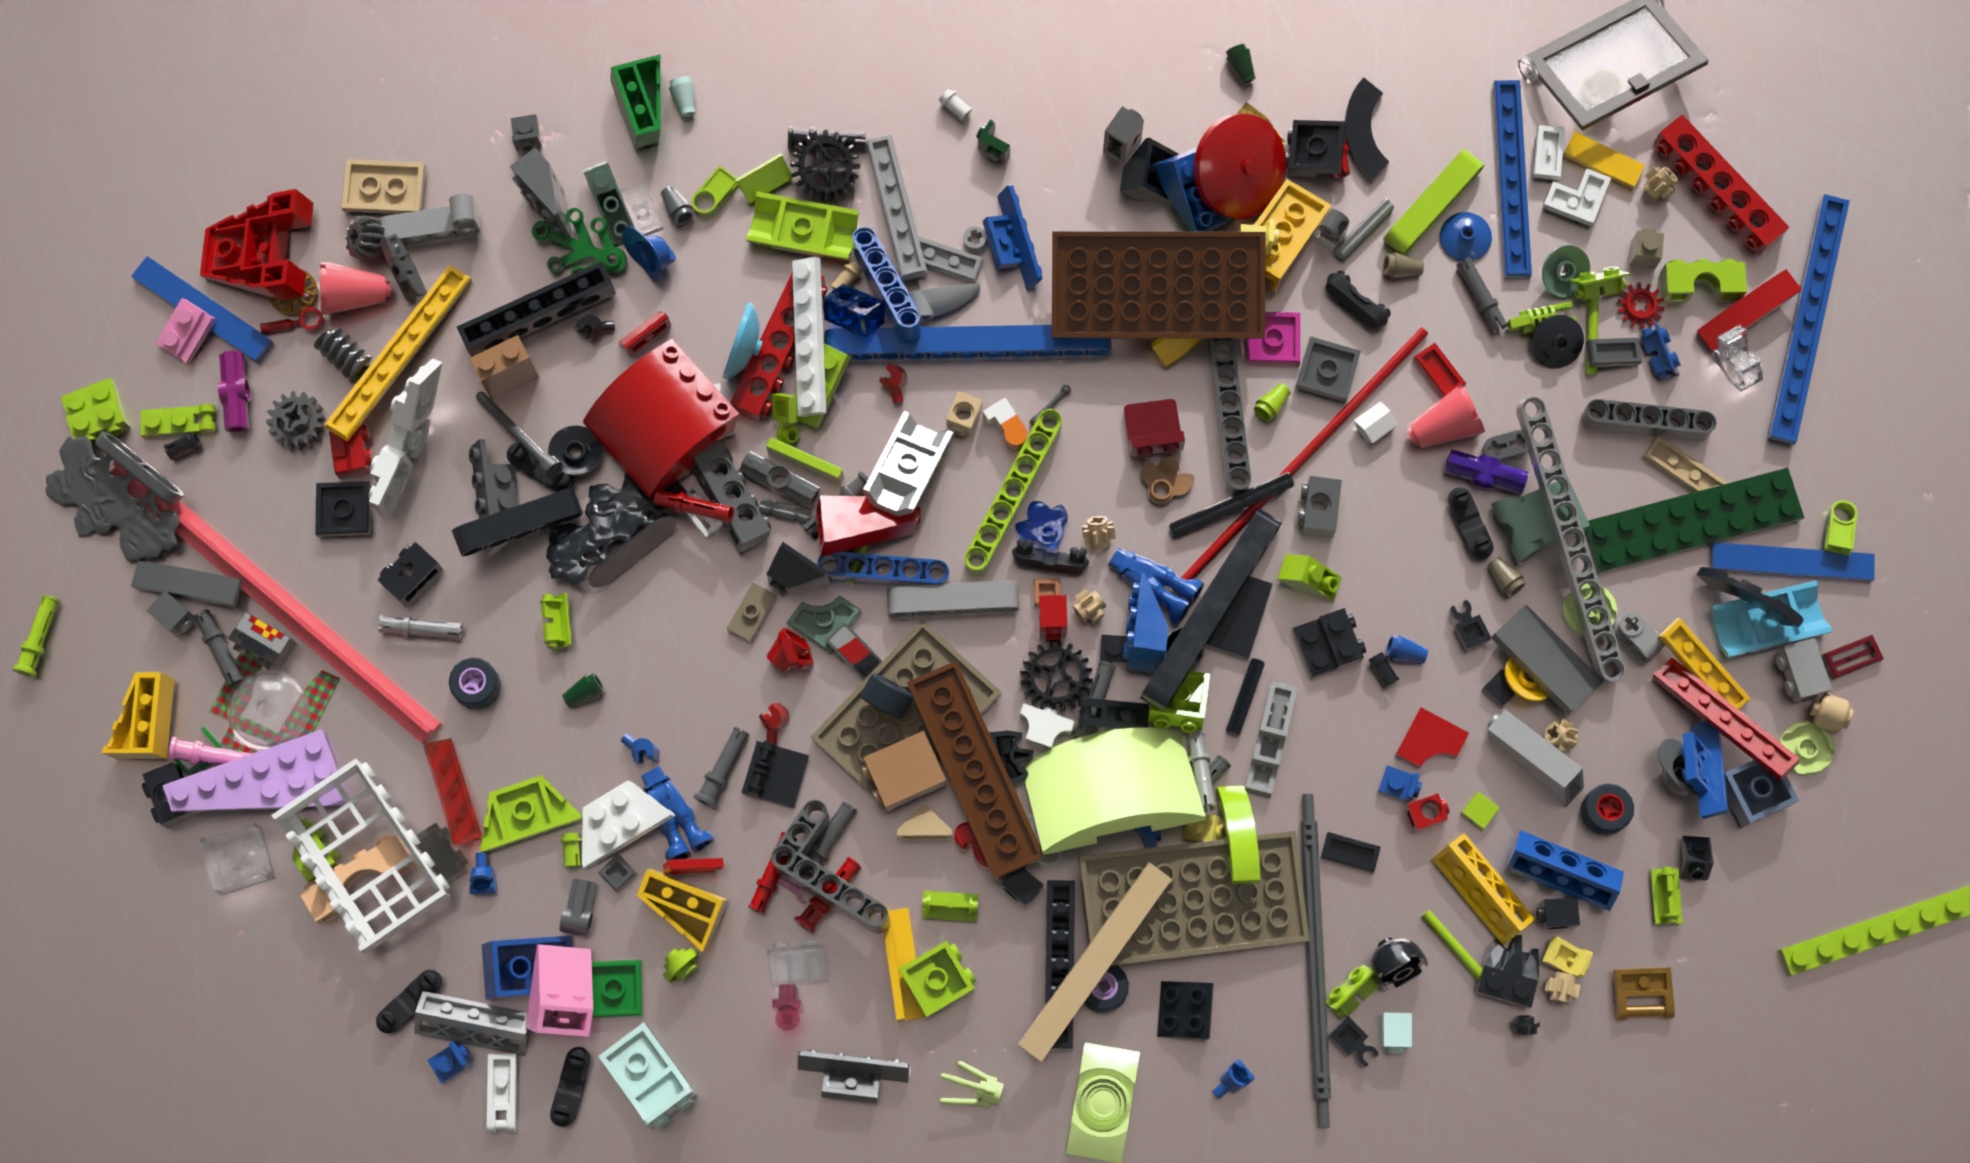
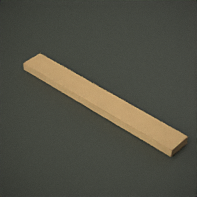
M1150 862L1147 863L1020 1040L1018 1045L1042 1062L1172 879Z

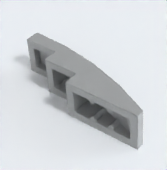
M1271 681L1245 784L1247 792L1271 798L1296 699L1297 687Z

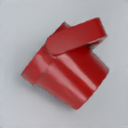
M787 628L780 630L777 634V639L766 655L767 659L775 667L784 672H788L791 668L808 669L810 665L814 664L810 653V646L806 640Z

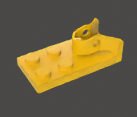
M1286 179L1254 224L1267 226L1269 219L1275 220L1274 229L1279 230L1278 244L1273 245L1270 255H1265V277L1270 279L1273 292L1277 291L1281 279L1331 208L1329 203Z

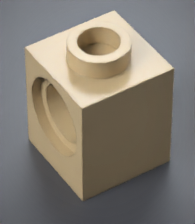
M958 391L946 418V426L954 434L960 436L967 434L971 436L982 411L983 400ZM961 411H966L971 416L967 420H960L957 418V414Z

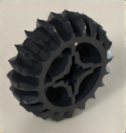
M828 130L823 131L822 138H820L818 131L813 132L814 141L806 135L803 137L807 144L806 146L802 143L796 144L801 153L792 152L791 154L792 157L798 159V162L790 163V167H798V171L791 173V177L800 176L801 180L796 182V187L805 184L806 187L802 193L806 195L810 190H813L812 199L814 200L817 199L819 193H821L822 201H827L828 193H830L833 200H836L837 190L844 196L847 194L843 187L844 185L850 189L854 187L849 178H859L858 174L852 173V169L856 170L861 167L860 164L852 163V160L859 158V154L850 155L849 151L853 150L855 146L853 144L847 148L844 146L848 140L847 137H843L838 142V132H834L830 139ZM823 144L837 148L843 156L838 158L830 157ZM815 146L817 151L815 164L804 167L807 153ZM822 158L826 159V162L830 161V163L837 161L836 164L828 168V173H825L824 169L820 170V168L813 170V168L818 167L822 163ZM846 164L842 180L835 185L833 180L835 179L834 169L837 166ZM820 174L827 187L814 184L807 175Z
M1061 640L1058 641L1057 648H1053L1052 642L1048 641L1047 650H1044L1043 646L1039 644L1037 645L1039 654L1037 655L1035 652L1030 651L1028 656L1032 661L1023 660V666L1027 669L1020 670V676L1027 679L1020 681L1021 687H1029L1024 691L1025 697L1034 694L1030 702L1032 705H1035L1039 700L1041 701V710L1046 705H1051L1050 708L1052 710H1055V706H1060L1061 713H1065V704H1068L1074 710L1076 708L1074 699L1078 701V698H1084L1081 693H1090V688L1085 685L1092 684L1093 678L1085 675L1092 673V667H1083L1089 662V659L1084 657L1079 660L1078 658L1081 656L1082 650L1078 649L1073 654L1071 652L1073 644L1071 643L1068 644L1066 649H1063V642ZM1059 657L1058 662L1053 666L1039 665L1046 659ZM1068 661L1075 666L1079 675V682L1072 680L1073 677L1066 673L1065 669ZM1061 667L1062 680L1058 679V682H1054L1052 686L1051 673L1055 674ZM1034 672L1040 674V677L1046 680L1045 693L1037 687L1034 681ZM1059 688L1074 689L1065 696L1052 697Z

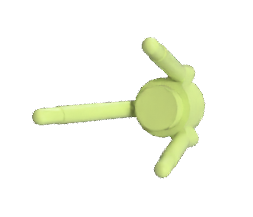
M962 1061L957 1062L959 1067L984 1081L981 1080L980 1084L955 1076L941 1074V1078L978 1090L976 1097L981 1098H941V1104L974 1105L989 1108L990 1104L998 1105L1003 1084L997 1082V1078L988 1076Z

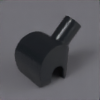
M593 314L583 316L574 327L578 332L584 327L588 328L589 334L586 339L589 341L596 338L600 332L615 331L614 321L601 322Z

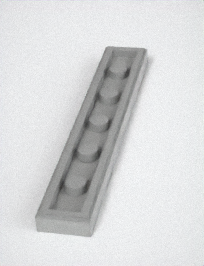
M892 135L868 139L866 143L901 279L905 281L928 275Z

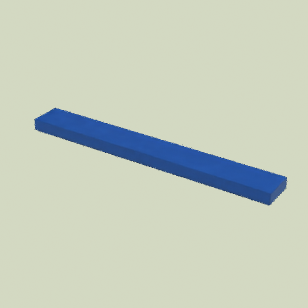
M1494 80L1493 93L1504 279L1531 278L1532 266L1520 80Z

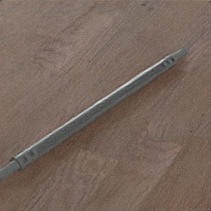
M1302 794L1304 821H1301L1305 907L1310 941H1307L1314 1099L1317 1100L1319 1128H1329L1328 1099H1331L1318 824L1314 819L1313 794Z

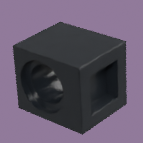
M1025 868L1002 877L1003 881L1000 884V888L1025 909L1044 886Z
M1577 897L1544 899L1539 903L1540 907H1536L1537 923H1541L1542 930L1574 929L1580 926Z

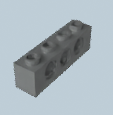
M718 441L694 457L691 470L710 502L734 507L732 521L730 523L722 521L738 553H741L767 541L771 525L768 518L760 513L755 495L752 492H748L743 474L735 469L730 451L727 448H723L721 442ZM719 470L723 472L725 476L718 477L713 473V471ZM726 493H734L737 499L728 498ZM745 515L749 517L750 521L744 522L738 516Z

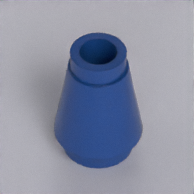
M1400 634L1398 636L1392 635L1387 644L1386 655L1394 661L1424 664L1428 656V648Z

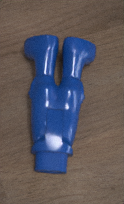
M1121 548L1117 549L1108 566L1117 570L1116 574L1122 576L1131 586H1133V582L1138 583L1140 574L1144 573L1157 602L1162 603L1169 609V619L1177 626L1186 616L1190 603L1196 601L1204 587V583L1200 580L1180 578L1168 566H1162L1142 556L1134 555L1133 551L1127 553ZM1164 586L1173 588L1174 590L1179 592L1185 599L1175 596L1174 594L1166 591Z
M656 767L641 776L645 784L643 788L645 793L652 796L658 803L671 810L675 817L657 827L666 836L669 848L665 852L666 861L687 859L691 856L687 845L678 832V824L683 828L694 853L704 850L714 842V837L709 831H700L696 826L692 808L687 806L677 788L670 781V777L664 775L661 767Z

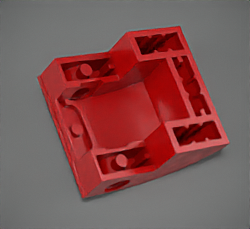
M670 339L643 356L618 376L592 405L583 419V424L650 499L658 489L664 490L689 474L694 457L732 433L735 429L739 413L681 348Z

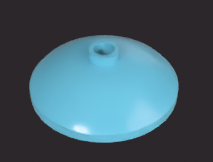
M747 303L722 376L724 379L734 377L747 366L752 355L758 356L763 341L758 340L760 322L757 311L751 303Z

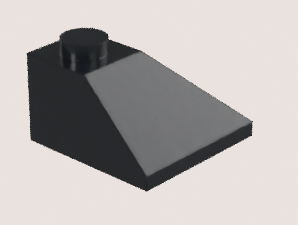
M1150 137L1146 138L1123 167L1120 192L1138 201L1173 205L1162 189L1155 164L1177 156L1179 153Z
M784 542L780 545L766 573L768 581H770L768 585L780 594L783 591L789 595L827 589L830 585L826 570Z

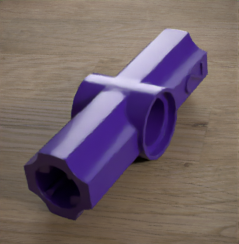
M1454 449L1450 450L1444 471L1448 474L1469 479L1474 485L1481 488L1493 489L1496 487L1520 495L1524 491L1529 473L1525 470L1501 464L1499 459L1492 456L1479 455L1477 457Z

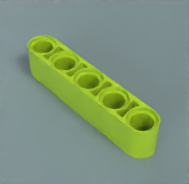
M1464 148L1392 226L1383 238V241L1399 254L1406 255L1478 176L1485 164Z

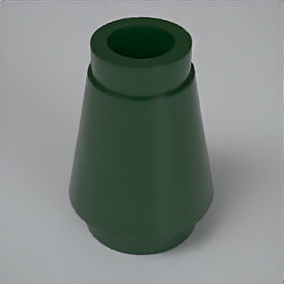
M1239 44L1226 51V60L1241 81V84L1255 80L1250 49L1246 48L1245 44Z
M595 673L585 674L563 693L562 697L567 706L572 708L573 706L599 698L600 694L605 690Z

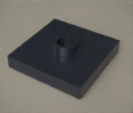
M371 482L316 483L315 535L317 537L371 535V504L369 503Z

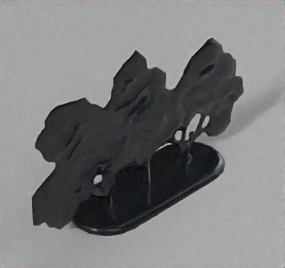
M627 473L624 475L622 489H614L608 483L590 486L588 496L591 500L585 509V515L590 519L589 523L586 526L567 523L553 527L550 531V545L547 548L546 558L551 563L548 572L551 574L552 579L563 577L570 584H579L587 576L588 567L596 565L590 574L589 583L593 588L606 586L671 536L676 527V520L671 516H664L658 519V516L663 513L676 512L674 509L654 505V496L649 499ZM678 481L663 490L675 494L687 493ZM648 511L653 512V517L651 519L647 515ZM638 526H645L642 531L632 537ZM623 540L625 542L609 556H606L607 548L613 541ZM600 546L604 548L603 553L598 551ZM586 552H594L600 558L594 557L593 560L584 558L583 555ZM580 562H586L588 565L581 567Z

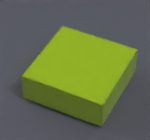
M1477 791L1460 814L1483 830L1500 807Z

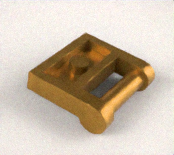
M1671 967L1613 970L1617 1020H1627V1017L1664 1016L1665 1019L1674 1018L1675 1007ZM1663 997V1005L1627 1006L1626 998Z

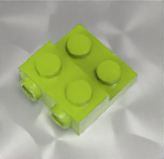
M111 377L60 397L67 414L65 418L73 439L87 436L91 444L94 445L101 432H107L116 436L121 434L124 429L130 427L115 383Z
M1190 671L1165 712L1153 705L1150 706L1148 722L1154 723V726L1160 729H1166L1169 726L1181 727V730L1186 733L1202 730L1210 674Z
M947 940L899 968L901 975L926 1018L975 990L973 984L976 983L972 972L969 968L963 969L958 961L962 959L959 950L955 944L950 946Z

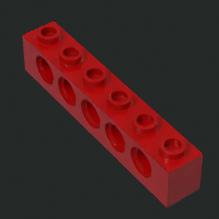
M1683 114L1658 134L1654 141L1658 152L1670 159L1676 171L1688 178L1693 189L1705 196L1711 208L1723 215L1729 227L1741 234L1750 249L1757 251L1761 255L1784 236L1790 227ZM1679 145L1687 147L1689 152L1680 150ZM1696 164H1702L1707 171L1698 169ZM1714 183L1722 184L1724 190L1718 189ZM1732 202L1740 203L1742 208H1736ZM1750 220L1757 221L1760 227H1754Z
M793 271L760 338V341L763 342L758 356L752 355L730 401V404L740 415L761 423L764 416H769L772 409V394L781 391L784 383L782 377L785 370L789 371L795 360V356H793L795 351V325L788 326L785 324L787 319L794 318ZM821 276L822 301L828 290L824 276ZM778 341H785L787 343L783 349H776L774 344ZM767 364L776 365L775 370L772 372L763 371V367ZM756 387L765 388V392L762 395L756 396L752 394V390Z

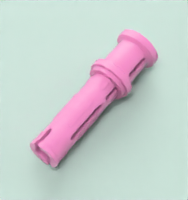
M172 737L168 761L177 759L190 761L192 765L199 764L200 762L222 765L251 753L203 746L201 741L192 743L180 741L177 737Z

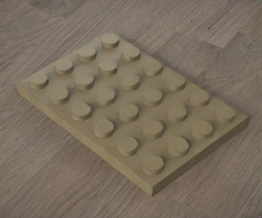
M923 620L872 672L895 682L910 692L907 685L908 681L957 660L981 715L1001 695V691ZM870 674L814 732L811 739L874 797L872 792L877 789L873 780L867 782L861 767L866 765L863 757L922 731L925 732L937 761L940 760V757L914 699L904 717L897 719L878 710L860 697L864 686L871 676Z

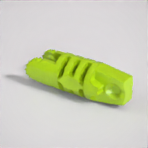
M1572 301L1520 311V316L1510 318L1507 321L1509 324L1508 331L1523 330L1524 334L1533 333L1537 325L1545 318L1556 315L1557 312L1572 309Z

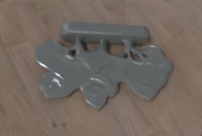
M101 432L96 439L97 447L107 454L106 457L97 458L94 455L91 441L87 436L76 439L67 437L59 450L64 470H56L52 474L47 475V487L45 489L46 495L61 506L77 504L78 511L74 518V523L79 537L88 536L93 531L97 534L108 533L111 526H117L120 529V547L128 562L140 561L143 558H157L163 549L171 550L174 546H177L174 533L179 525V517L174 511H159L155 502V497L158 496L169 504H178L184 493L123 442L107 432ZM112 459L128 472L125 478L109 473L110 461ZM96 463L101 464L97 470L93 469ZM133 477L149 489L146 497L134 498L127 491V485ZM143 501L142 507L136 506L138 502ZM147 503H150L148 508L152 509L151 520H147L144 514ZM157 513L161 516L159 521H156L155 515Z

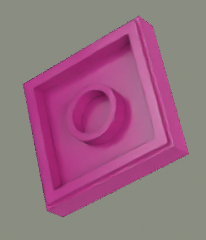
M1265 312V339H1247V364L1300 365V312Z

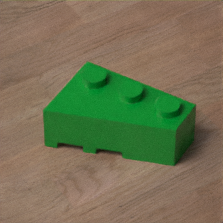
M661 54L611 67L610 82L634 149L658 143L660 139Z

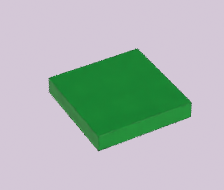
M642 960L591 962L592 1018L643 1016Z

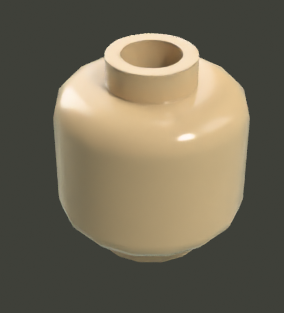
M1826 693L1819 700H1813L1809 714L1813 715L1815 726L1838 733L1843 728H1848L1853 716V709L1850 708L1848 700Z

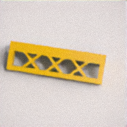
M1465 833L1432 858L1434 863L1503 945L1536 919ZM1459 844L1468 852V855L1464 854L1458 847ZM1478 868H1481L1483 870V872L1486 874V877L1478 871ZM1496 889L1503 894L1504 898H1501L1498 895ZM1514 911H1517L1518 914L1523 918V922H1521L1518 919V917L1514 914Z
M887 908L890 916V926L884 932L896 1020L899 1023L924 1019L925 1015L899 971L900 967L916 959L909 909L902 908L889 911V908Z

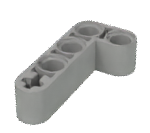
M458 194L449 198L450 206L380 217L378 220L381 221V226L385 228L383 233L385 237L396 234L403 246L406 247L479 234L478 208L473 196Z

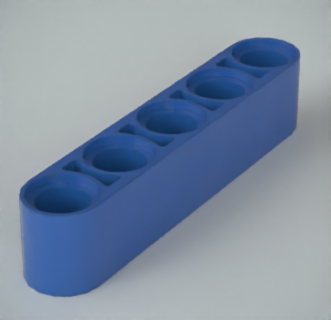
M869 227L858 228L852 237L854 255L897 335L904 341H914L921 333L920 314L876 233Z
M839 552L827 556H819L817 561L818 566L823 568V563L828 559L836 561L837 567L833 571H827L830 580H853L856 582L910 586L946 584L949 578L947 564L935 559ZM859 561L864 565V569L860 573H852L849 570V566L851 563ZM880 564H887L890 566L891 571L889 574L882 576L876 572V568ZM907 566H913L917 569L918 573L913 578H908L903 574V569ZM934 568H939L943 570L945 575L940 580H934L929 575L930 571Z

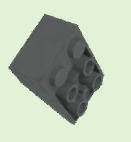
M534 147L510 166L515 175L512 180L521 190L520 194L528 204L533 203L536 206L534 209L543 220L547 219L550 222L549 226L558 237L563 235L570 242L572 235L570 223L566 216L568 210L564 189L550 163Z

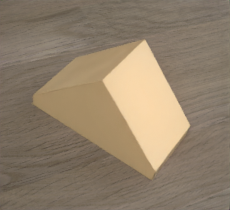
M923 803L897 829V839H952V829Z

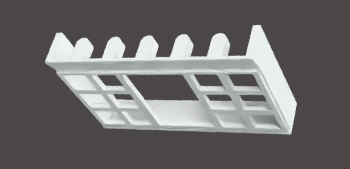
M354 759L272 814V817L282 825L287 833V839L301 854L302 862L310 868L316 877V883L331 900V906L346 923V929L356 938L360 945L358 946L359 950L367 955L434 907L449 899L450 895L446 890L450 886L441 874L436 876L431 867L435 863L426 851L421 853L417 847V844L420 843L419 839L412 829L408 831L402 824L405 818L397 807L391 808L387 802L390 796L382 784L377 786L372 778L376 775L367 762L362 764L359 760ZM358 772L368 788L353 799H350L341 783ZM336 787L345 804L328 814L319 798ZM372 793L382 810L364 820L355 804ZM314 803L323 819L306 830L296 813ZM350 809L359 825L342 836L333 819ZM386 815L411 852V855L350 896L324 856ZM325 824H328L337 840L320 851L310 835ZM413 860H416L426 876L408 887L398 871ZM391 875H394L404 891L386 902L376 886ZM430 881L437 893L419 904L412 892ZM371 890L381 906L364 917L354 903V900ZM408 896L415 908L397 919L390 907ZM385 911L392 924L375 935L368 922Z

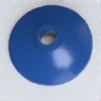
M1460 212L1450 216L1443 223L1439 235L1440 244L1445 253L1457 261L1465 262V259L1471 257L1472 261H1476L1489 250L1492 242V232L1488 223L1479 215L1471 212ZM1463 231H1470L1472 236H1464Z

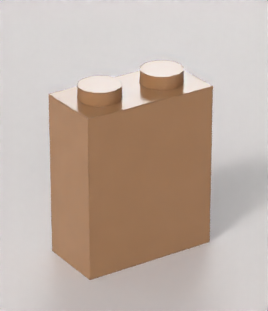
M518 335L469 358L491 400L539 377Z
M924 731L863 757L866 765L861 767L867 782L873 780L877 790L872 793L878 806L884 805L886 811L947 785L946 778Z

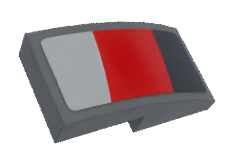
M845 622L825 641L863 681L882 662Z

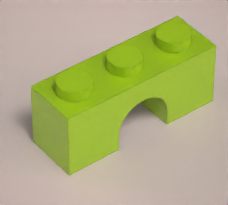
M1675 259L1666 263L1660 271L1661 290L1664 301H1689L1694 294V282L1704 281L1711 285L1714 290L1715 301H1738L1747 293L1745 262H1737L1735 259H1725L1721 262H1710L1708 259L1684 262V260Z

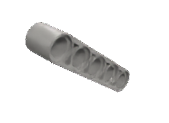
M989 581L887 588L888 616L892 618L1018 611L1020 609L1018 582Z

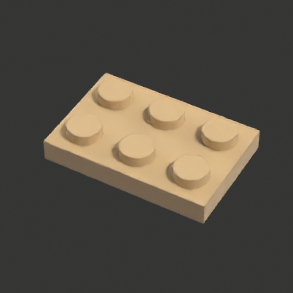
M346 159L341 205L343 212L402 214L421 211L426 165L422 162Z

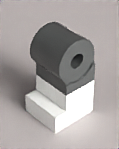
M1331 209L1313 233L1312 239L1334 252L1336 246L1347 233L1350 223L1348 217L1336 209Z

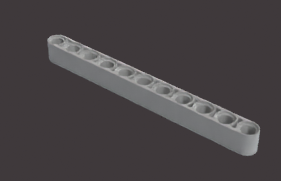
M1538 397L1525 398L1517 405V417L1594 670L1602 680L1615 682L1624 676L1625 665L1546 405ZM1528 402L1533 403L1537 408L1534 417L1528 416L1525 412ZM1536 428L1544 432L1545 437L1541 443L1536 442L1533 438ZM1545 454L1552 458L1553 463L1549 469L1544 468L1541 464V459ZM1553 480L1560 484V492L1557 495H1553L1549 490V484ZM1561 506L1568 510V517L1564 521H1561L1557 516V510ZM1569 532L1576 536V543L1572 547H1569L1565 542V536ZM1577 558L1584 562V568L1579 573L1573 569V562ZM1585 584H1588L1592 589L1591 596L1587 599L1581 595V588ZM1593 610L1598 611L1600 619L1595 625L1589 621V614ZM1604 636L1608 644L1601 651L1597 647V640L1599 637ZM1612 662L1616 670L1612 676L1608 677L1604 668L1607 663Z

